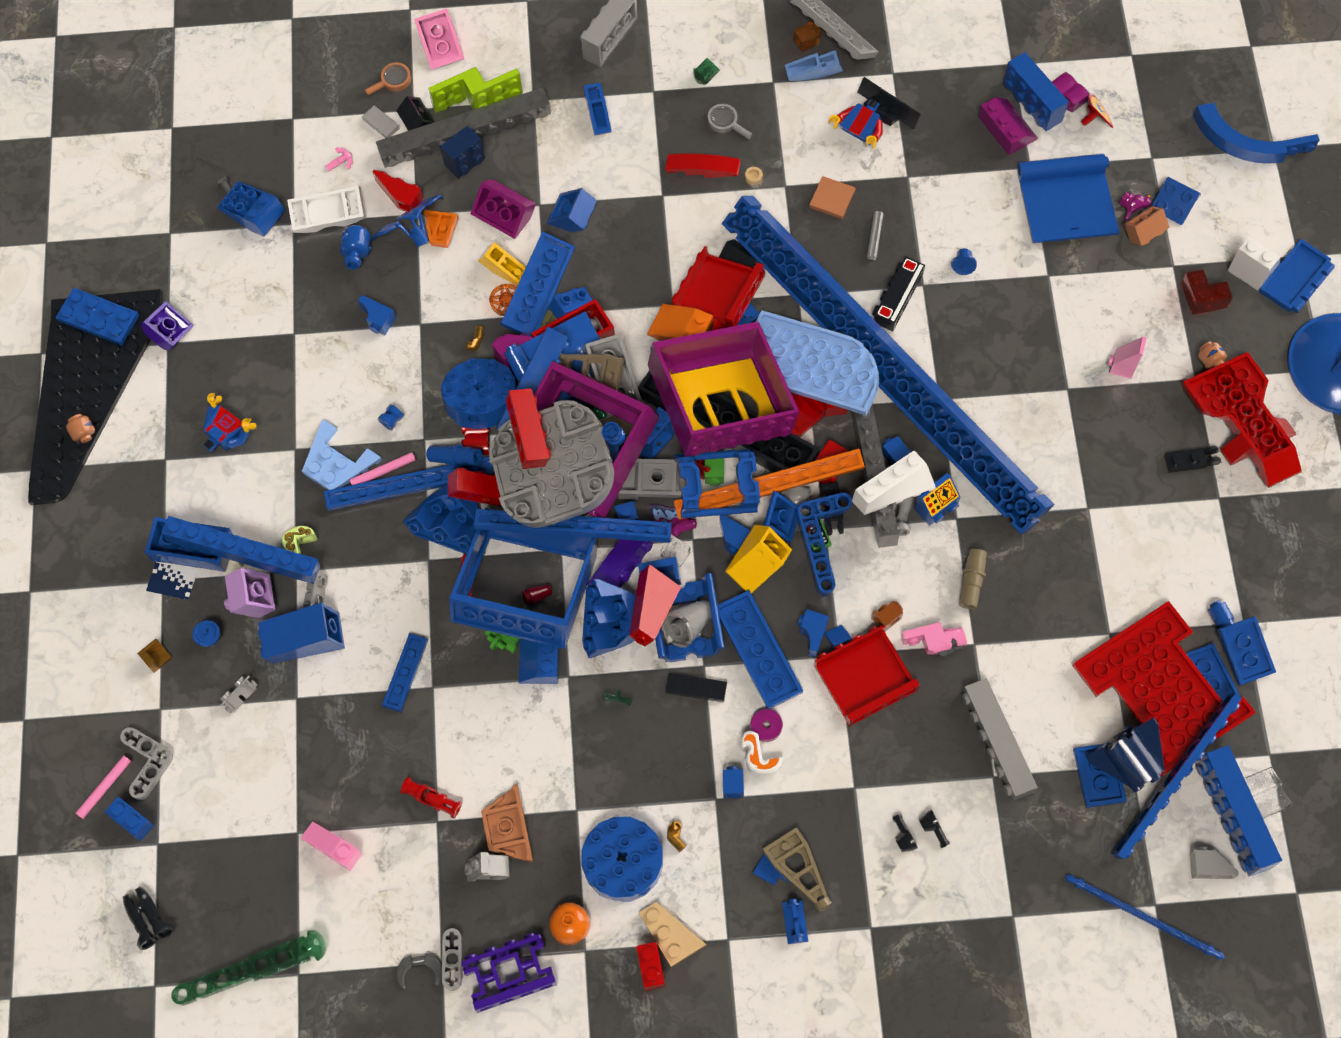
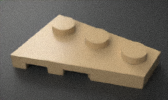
M657 902L639 912L641 919L655 942H657L670 967L675 966L706 946L701 939Z

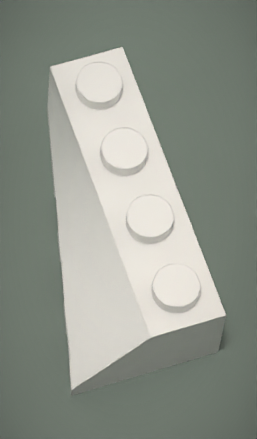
M912 451L857 488L852 502L866 515L883 509L889 504L902 502L911 496L916 497L925 491H933L936 487L927 464L915 451Z

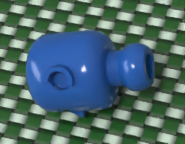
M359 225L346 227L341 238L340 252L345 258V266L351 270L358 269L361 266V260L365 259L372 249L369 231Z

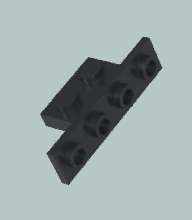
M866 77L862 79L857 93L868 99L864 102L863 106L866 107L870 99H873L880 104L875 112L880 115L884 124L891 126L900 120L910 128L915 129L921 116L919 112Z

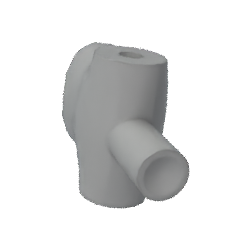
M800 486L779 492V494L799 506L803 502L810 501L811 489Z

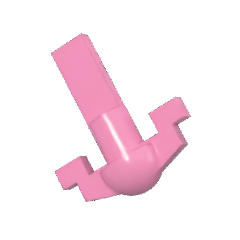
M337 147L335 148L336 152H341L342 155L325 165L327 170L331 171L347 160L348 163L345 165L350 169L352 168L350 165L353 164L351 153L343 147L340 149Z

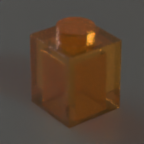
M811 21L794 30L793 41L803 53L820 44L821 31Z

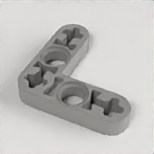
M129 727L122 731L121 741L127 747L148 759L129 788L130 795L140 801L149 796L171 764L173 754L167 747L135 728ZM133 734V736L139 740L138 743L131 739L129 740L127 738V735ZM146 742H151L152 748L148 752H143L142 745ZM165 754L167 758L161 759L159 755ZM156 762L157 764H159V765L161 766V768L159 769V768H158L155 764H153V763ZM149 769H156L154 778L149 779L146 777ZM144 779L146 782L150 784H144L141 780ZM137 787H142V790H144L142 794H137L135 791Z

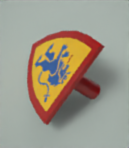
M1090 94L1088 96L1090 105L1087 106L1089 115L1081 120L1083 125H1088L1096 117L1100 116L1113 128L1112 122L1102 104L1095 95Z

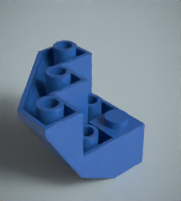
M447 483L426 498L403 522L414 536L461 553H467L477 530L474 529L476 509L479 508L477 502L448 497Z
M595 579L586 588L582 642L588 658L622 648L635 641V639L629 636L635 596L627 590L599 579Z

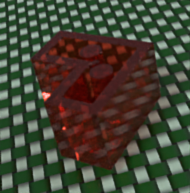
M1203 269L1185 273L1181 282L1192 315L1228 308L1233 298L1227 282L1209 285Z

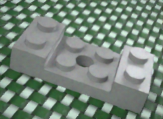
M637 459L618 493L619 499L638 500V497H667L679 500L682 499L681 488L686 486V482L684 479L679 478L678 463L673 459ZM659 474L663 478L661 481L655 482L652 480V477Z

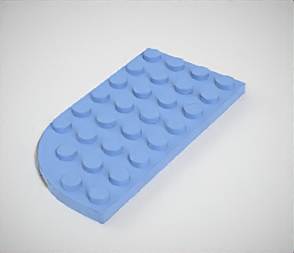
M761 310L756 322H759L790 392L867 416L878 391L879 373L874 357L864 345L848 335Z

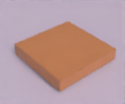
M822 176L809 204V208L843 220L856 188Z

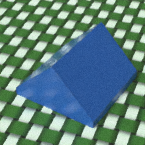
M773 491L763 526H769L784 542L792 543L797 524L796 511L798 506L778 492Z

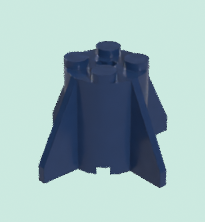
M1154 717L1134 728L1129 724L1125 725L1123 730L1113 737L1114 740L1111 744L1107 741L1103 746L1085 756L1090 764L1129 786L1134 792L1141 790L1148 781L1154 783L1162 777L1160 774L1165 771L1159 723Z

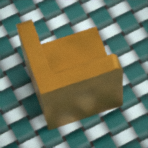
M154 639L137 653L153 673L172 659V656L157 639Z

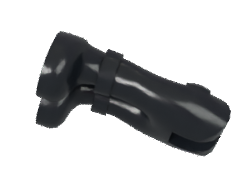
M139 886L135 891L141 903L135 906L129 894L123 896V904L136 932L139 933L137 946L140 950H146L151 948L156 943V940L149 931L142 912L146 915L158 939L169 937L174 933L175 929L172 924L161 921L152 898L144 888Z

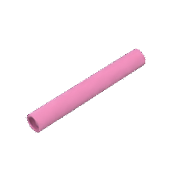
M412 452L356 476L350 479L352 485L371 481L414 462L416 459Z
M122 756L76 811L78 816L84 819L131 762L127 757Z

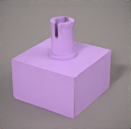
M239 568L225 576L228 598L224 600V606L226 609H230V613L260 618L275 610L270 574Z

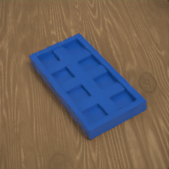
M73 287L56 319L59 322L122 346L140 315L137 311Z

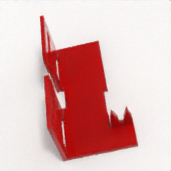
M695 460L699 468L700 478L705 480L704 471L708 473L710 469L704 467L705 460Z

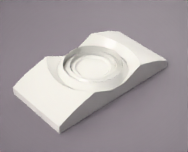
M358 186L287 200L294 233H315L326 227H345L364 219Z

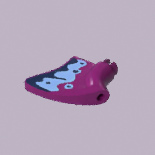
M655 504L649 506L650 515L654 522L671 523V539H677L680 533L691 531V529H696L697 527L694 518L679 521L676 508Z

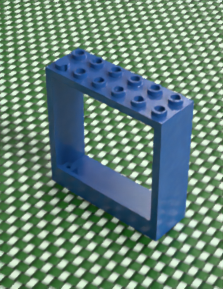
M477 529L449 598L450 622L565 649L597 558V538ZM490 539L584 560L564 619L468 596Z

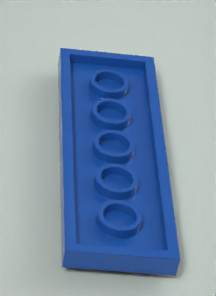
M542 231L501 321V326L518 334L524 332L532 336V332L540 328L575 246Z
M748 590L719 604L720 621L766 708L771 709L802 694L803 689L750 591Z

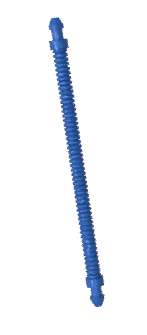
M1066 875L1065 879L1067 882L1075 884L1076 888L1088 891V893L1096 897L1098 896L1103 901L1110 902L1113 906L1115 905V907L1125 912L1127 911V913L1135 917L1137 916L1142 921H1147L1152 926L1154 925V927L1162 931L1164 930L1169 935H1174V937L1179 938L1181 941L1184 940L1187 944L1189 943V945L1204 951L1208 956L1213 955L1216 959H1224V954L1221 951L1215 950L1213 946L1206 945L1188 934L1186 935V933L1178 929L1176 930V928L1168 924L1166 925V923L1158 919L1156 920L1151 915L1149 916V914L1141 910L1139 911V909L1131 905L1129 906V904L1122 902L1114 896L1112 897L1110 894L1107 895L1104 891L1102 892V890L1100 891V889L1085 883L1081 878L1076 879L1073 875Z

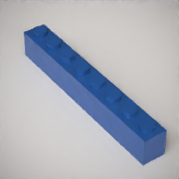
M168 516L161 533L166 542L314 584L320 569L319 561L316 558Z

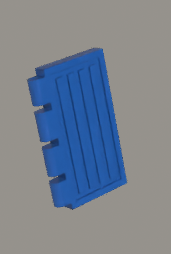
M1300 239L1260 287L1258 292L1286 311L1290 312L1292 310L1298 313L1332 272L1335 265L1330 262V257Z

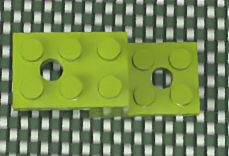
M474 67L428 88L435 113L444 111L448 107L459 104L466 99L474 110L523 94L521 77L517 68L485 82L478 69Z

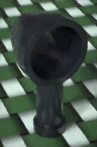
M933 811L926 812L919 819L924 831H934L941 848L949 845L950 842L943 833Z
M902 814L894 816L892 819L901 832V835L896 840L901 852L916 850L918 847L903 820Z

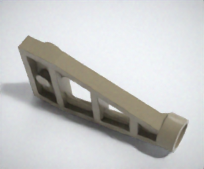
M560 353L558 357L561 360L560 365L571 369L573 360L583 361L580 374L593 380L595 379L588 375L589 364L600 363L602 365L600 380L595 381L616 391L619 390L624 363L623 358L609 354Z
M797 827L763 848L762 851L773 868L810 900L819 913L833 904L827 896L809 845ZM796 853L802 855L805 863V868L798 873L793 872L785 864V861ZM807 873H811L816 882V886L810 890L806 889L799 880V878Z

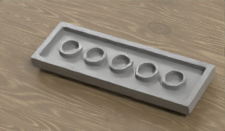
M790 0L793 5L798 6L805 16L812 18L816 26L823 28L829 37L834 38L841 48L848 50L852 58L856 60L875 58L879 53L878 50L821 0Z

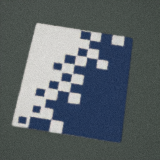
M156 562L146 591L188 600L199 568Z

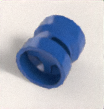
M390 404L386 408V412L377 419L385 428L392 430L396 426L395 423L400 421L404 415L397 407Z
M607 422L602 427V436L609 444L619 446L625 441V431L617 423Z

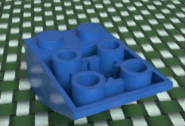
M237 181L217 206L218 210L251 232L265 237L285 211L276 196Z

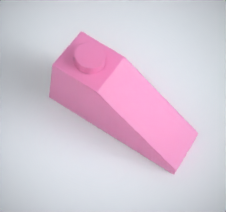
M1141 337L1117 348L1115 354L1110 355L1108 366H1111L1109 373L1131 379L1143 355L1147 337Z
M313 821L301 837L303 841L348 871L352 870L362 855L357 848Z

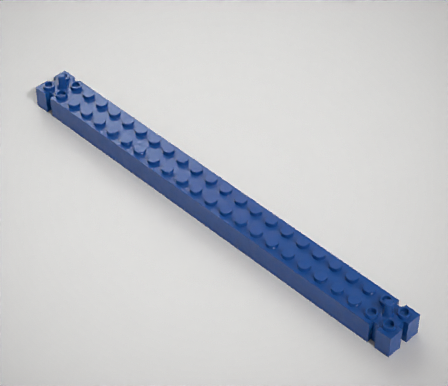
M741 196L734 206L736 212L729 213L722 222V225L730 233L738 234L736 239L760 264L764 265L768 273L822 328L848 335L861 342L875 359L879 373L878 387L1005 518L1010 516L1013 519L1010 524L1020 534L1031 531L1040 521L1038 518L1044 516L1055 504L1045 494L1039 495L1036 492L1038 487L767 210H760L762 204L754 196Z

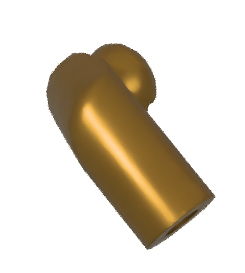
M476 326L473 341H467L466 349L468 351L475 352L478 350L484 334L482 326Z
M673 821L668 826L667 840L680 853L687 845L680 839L681 823Z

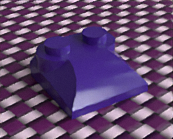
M165 301L141 326L145 335L164 350H171L194 325Z

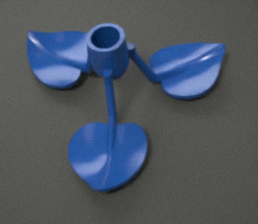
M442 195L425 199L409 212H405L396 218L397 220L410 219L413 225L410 232L400 224V221L392 222L377 231L372 238L373 242L377 236L388 233L395 228H400L407 234L409 239H413L416 247L427 243L429 239L425 233L426 229L421 212L437 199L443 200ZM419 216L420 225L416 226L414 219H418Z

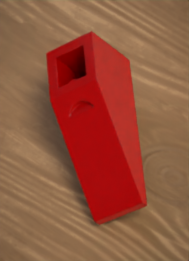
M372 171L377 184L398 209L409 212L422 201L423 195L419 186L408 184L398 177H391L384 171Z

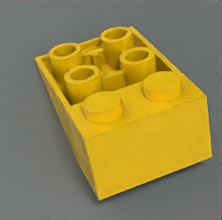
M754 525L725 572L745 592L749 590L752 593L784 564L792 549L769 526Z

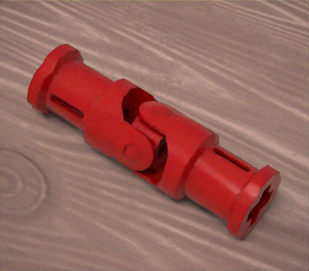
M407 777L401 786V794L406 793L424 805L433 806L437 811L441 810L448 813L453 819L456 818L462 807L461 801L456 802L447 798L446 794H439L437 790L425 784L420 785L412 781L410 777Z

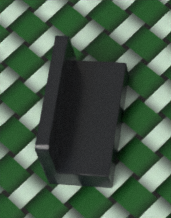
M406 96L396 110L408 131L434 123L419 97Z
M735 239L727 241L719 255V258L751 268L756 263H759Z

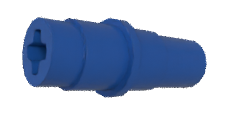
M461 444L455 446L431 445L426 453L429 462L445 463L455 467L478 466L483 458L480 449L464 447Z

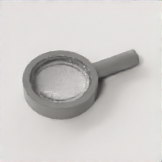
M717 104L709 110L708 125L713 131L727 133L735 130L745 138H751L752 133L737 124V112L732 106Z

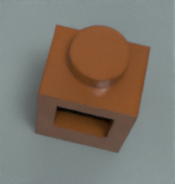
M892 601L889 605L885 603L878 609V612L876 610L873 611L871 619L878 627L884 625V632H886L902 619L903 608L896 601Z

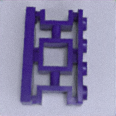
M531 933L524 936V940L518 942L511 940L504 943V947L498 949L491 947L486 949L484 954L479 956L471 954L464 958L465 960L461 962L464 975L469 976L475 973L480 987V992L471 995L474 1009L477 1013L557 985L552 968L548 967L541 970L536 952L545 949L541 934ZM534 945L529 947L532 959L521 962L518 952L509 954ZM497 958L489 961L493 973L481 976L478 966L470 968L471 966ZM515 959L521 977L501 984L496 966ZM536 967L539 977L547 975L519 986V984L527 982L524 970ZM495 981L499 991L507 989L501 993L479 1000V998L487 996L484 984Z

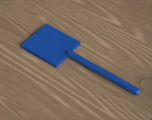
M763 854L753 874L772 885L776 884L778 878L790 883L773 868L765 854Z

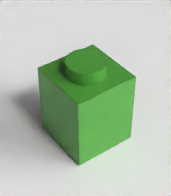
M724 458L705 460V468L708 467L710 469L708 473L705 472V484L711 486L724 484Z

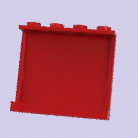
M704 246L701 253L697 254L694 265L690 266L687 277L681 281L678 292L673 295L672 304L695 308L713 315V320L718 319L724 328L737 326L765 277L764 265L756 263L755 267L751 268L708 254L707 247Z
M884 625L879 628L874 626L867 631V634L863 636L857 635L850 640V643L846 645L839 644L833 649L834 651L828 654L825 652L816 657L817 660H815L814 667L849 727L917 692L920 687L917 679L913 680L884 632Z

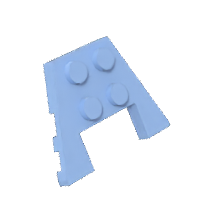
M323 419L302 469L304 475L325 489L332 490L344 487L350 483V479L360 473L363 474L375 463L381 462V457L368 448L354 463L328 446L327 443L338 430Z

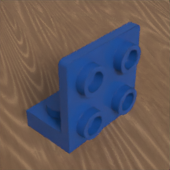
M1167 177L1152 206L1163 208L1166 218L1183 225L1201 193Z

